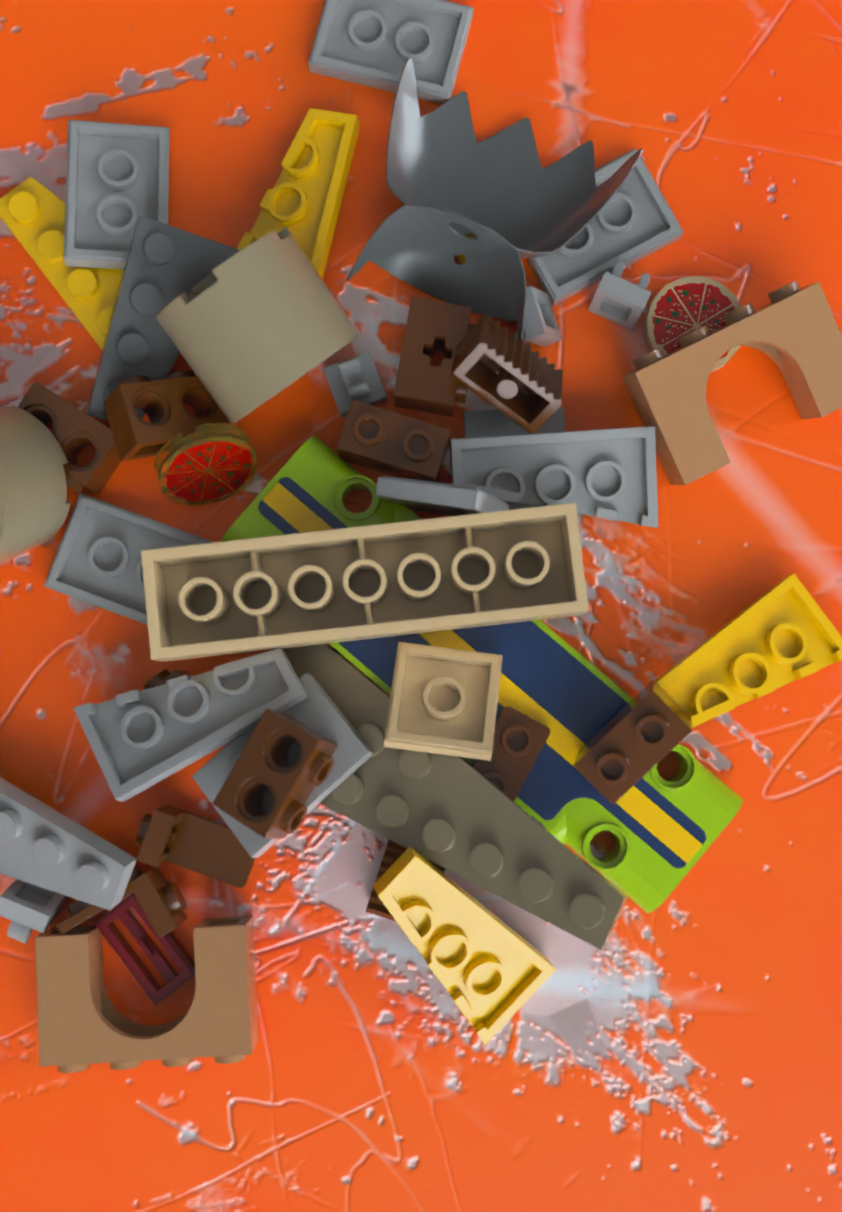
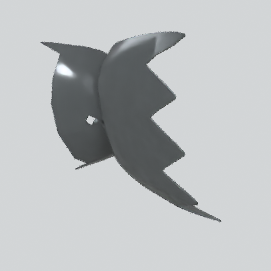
M409 57L403 67L394 99L386 159L387 186L403 206L390 214L375 230L354 263L346 281L370 261L393 276L445 302L472 307L471 312L482 315L491 314V317L517 321L518 339H523L527 290L525 270L521 258H538L553 253L566 245L583 230L622 186L639 161L643 149H639L609 179L597 187L594 146L590 140L542 169L529 118L525 117L497 134L477 143L467 92L464 91L445 102L433 112L421 117L414 62ZM465 235H473L475 238H470ZM464 254L466 262L458 265L454 260V256Z

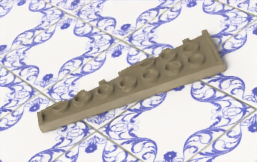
M329 644L281 649L289 659L298 679L304 673L311 674L374 752L366 762L320 802L321 804L405 848L411 846L424 858L600 950L605 948L628 898L624 893L578 854L573 853L546 830L544 825L526 813L506 796L505 792L473 768L465 758L384 747L390 696Z

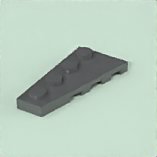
M141 215L138 216L86 414L108 420L104 402L123 379L145 375L149 381L162 380L167 377L180 352L156 320V317L179 295L186 293L189 296L192 294L191 290L199 282L212 274L214 268L235 255L238 249ZM135 408L137 415L143 419L146 413L141 409Z

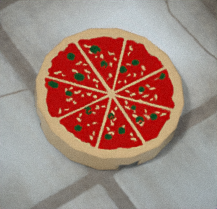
M703 276L681 277L665 285L649 305L644 320V335L646 334V340L649 344L648 348L650 351L661 347L664 355L681 347L678 341L679 337L699 327L707 325L709 332L725 326L726 323L723 316L741 307L735 294L719 281ZM735 346L724 353L715 363L711 372L724 367L740 346Z

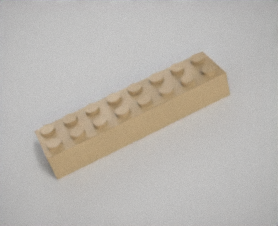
M576 503L141 551L151 660L162 662L580 616L589 611Z

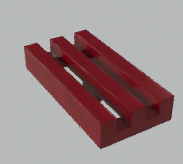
M134 893L130 894L94 923L155 1005H158L195 975V962L172 932L158 938ZM133 907L182 971L181 973L177 974L130 912L129 908ZM119 918L143 952L167 981L166 985L161 987L113 923L115 919Z

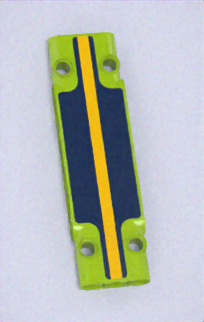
M312 436L302 444L237 518L220 542L422 519L405 505L395 504L375 496L376 485L371 479L361 475L318 437ZM363 490L370 494L372 503L366 511L352 513L344 507L345 499L352 491ZM541 620L329 643L390 696L398 642L503 655L496 721L503 708L509 706L550 729V735L514 802L544 825L546 830L564 845L567 844L646 913L653 912L667 899L735 817L743 804V799L695 759L688 748L678 744L671 750L679 760V770L675 776L666 780L662 779L658 774L656 764L612 805L573 765L578 751L633 698ZM465 758L471 766L476 760L471 758ZM601 831H610L615 840L613 850L607 856H593L590 851V841L593 836Z

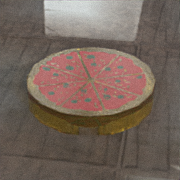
M205 423L195 426L196 433L189 434L184 438L181 432L169 439L157 454L154 469L161 492L171 501L187 506L208 505L231 497L241 491L253 479L258 467L257 452L249 436L242 429L226 423Z

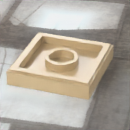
M398 642L384 747L490 761L493 750L503 655Z

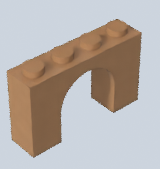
M795 280L768 293L771 303L757 310L754 309L751 302L723 316L726 323L725 326L709 332L707 325H704L679 337L678 341L681 347L664 355L660 347L633 360L636 369L623 375L622 378L643 425L655 426L656 453L671 485H688L731 463L707 408L706 386L715 363L724 353L735 346H747L760 350L776 363L785 379L801 419L822 418L842 408V335L819 282L800 288L798 281Z
M253 916L202 919L193 928L195 994L189 1011L182 1017L161 1025H145L132 1021L121 1014L110 1001L103 978L102 934L95 925L75 926L62 935L57 927L36 936L39 1067L57 1066L60 1073H74L86 1070L90 1067V1064L110 1063V1068L113 1070H126L136 1068L142 1064V1061L162 1060V1065L166 1067L188 1065L194 1061V1058L214 1057V1062L219 1064L243 1061L246 1055L253 1053L259 1041Z

